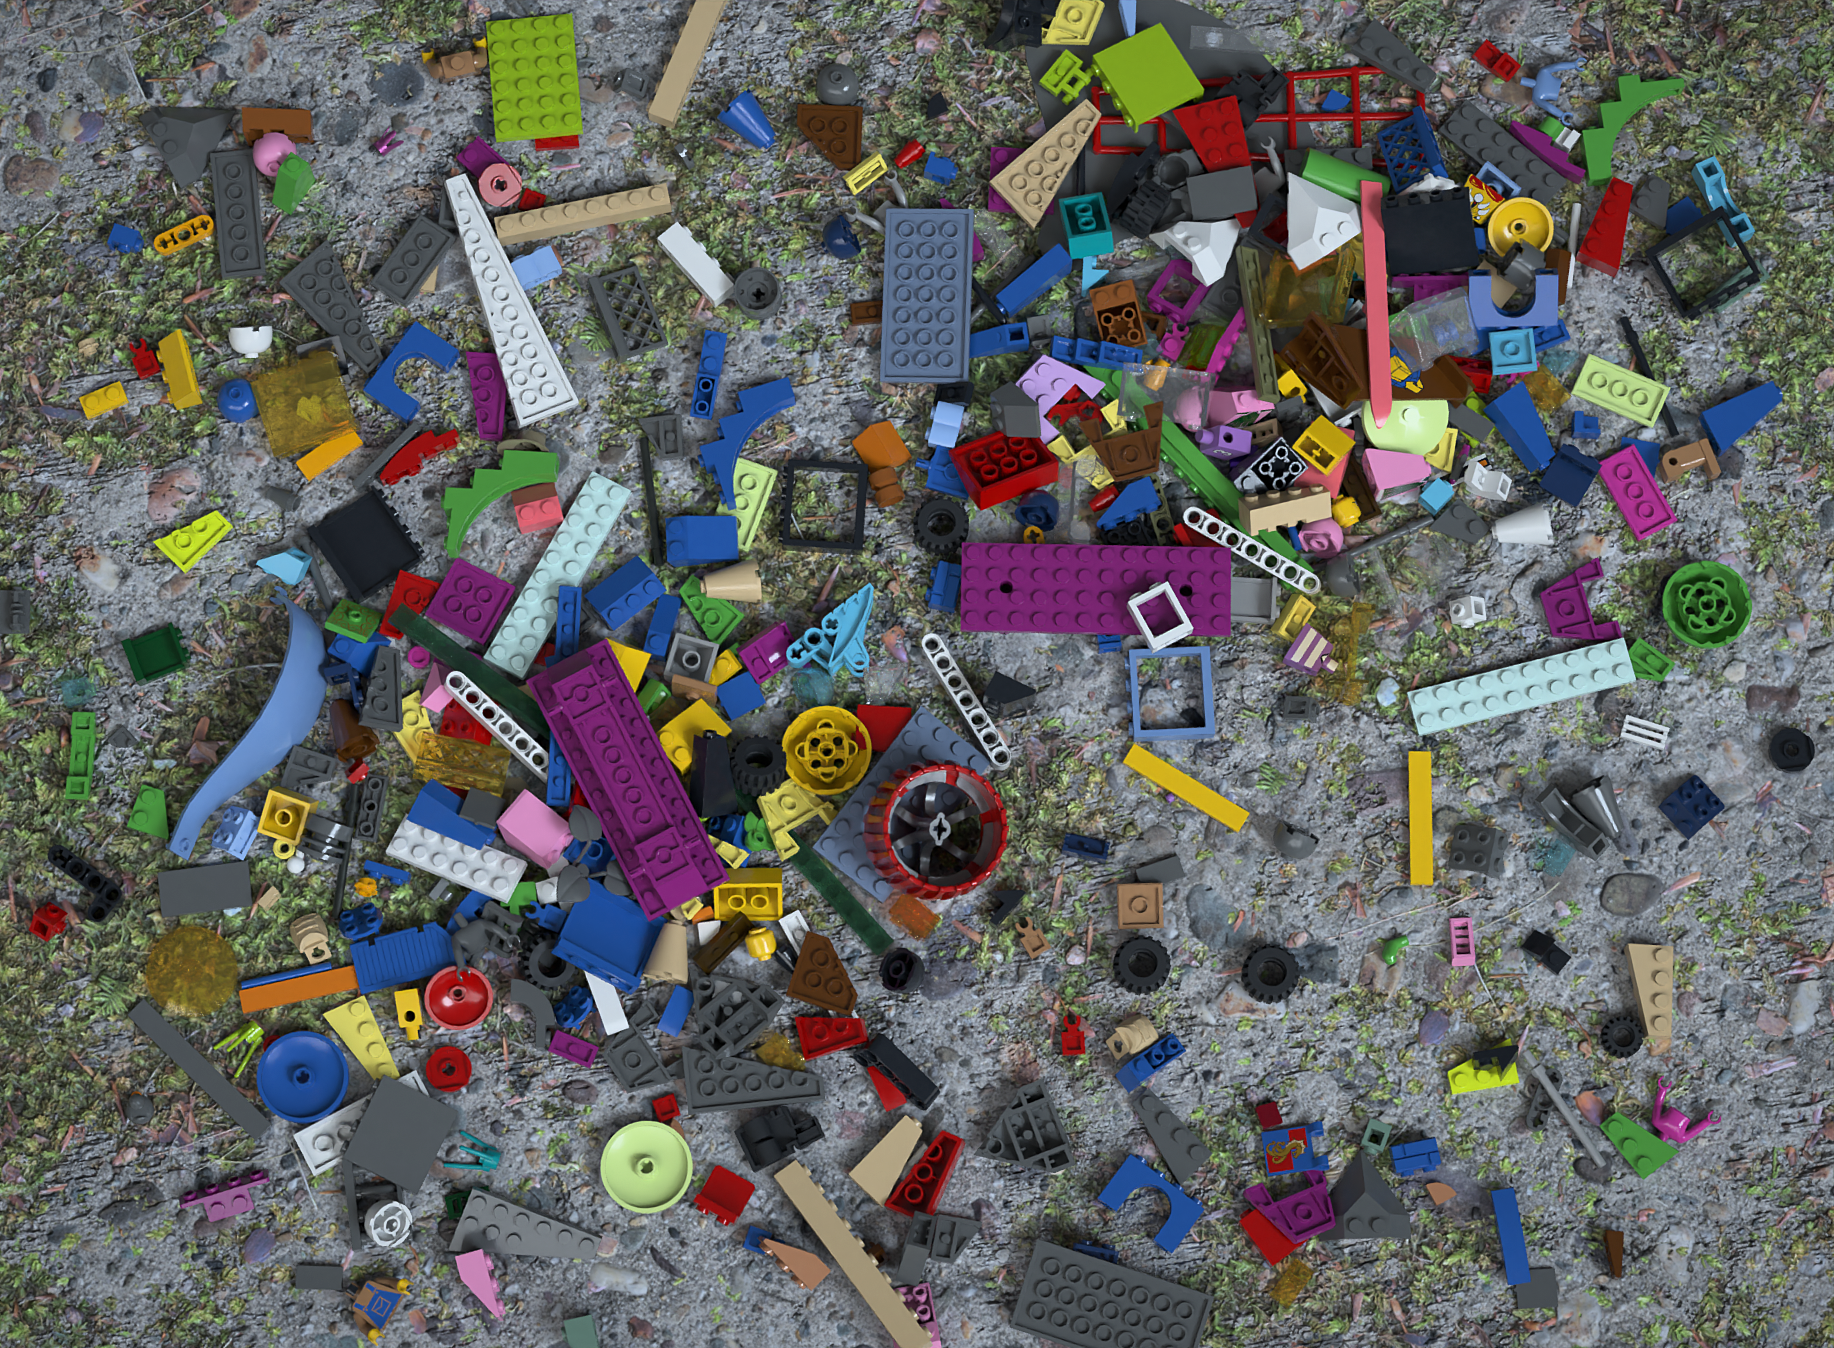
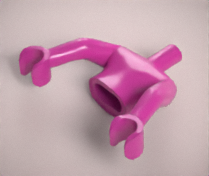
M1664 1075L1659 1077V1090L1654 1101L1651 1122L1661 1132L1658 1137L1664 1142L1670 1138L1678 1143H1684L1699 1134L1710 1124H1718L1721 1121V1115L1716 1121L1711 1120L1710 1115L1714 1110H1710L1705 1119L1686 1131L1691 1119L1679 1110L1670 1106L1664 1114H1661L1666 1091L1671 1087L1672 1081L1667 1086H1662L1660 1081Z

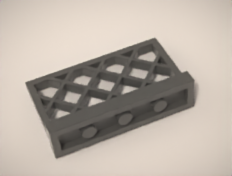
M637 266L599 278L597 276L588 278L587 290L618 364L626 362L628 358L668 346V341ZM634 274L636 278L634 287L622 282L624 276ZM611 281L617 284L614 293L605 290L602 283ZM620 286L631 290L628 300L616 295ZM634 292L643 296L644 302L642 306L630 301ZM613 299L625 303L622 312L612 308L611 303ZM628 305L640 310L636 319L624 314ZM642 312L651 315L652 322L650 326L638 321ZM622 318L633 323L630 332L620 328L619 323ZM635 325L647 329L644 339L632 334ZM651 331L658 334L661 341L652 343L646 339ZM629 338L641 342L639 349L629 350L627 345Z

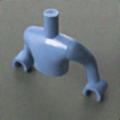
M1578 58L1575 62H1557L1541 67L1535 80L1522 77L1520 85L1533 88L1532 102L1560 118L1561 124L1565 127L1570 126L1571 123L1565 122L1564 117H1573V114L1570 112L1564 113L1546 101H1557L1562 79L1556 78L1551 74L1571 69L1583 72L1585 69L1579 68L1577 63H1587L1585 58Z

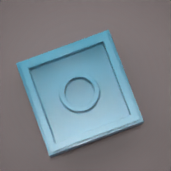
M1533 328L1488 333L1493 375L1537 371Z

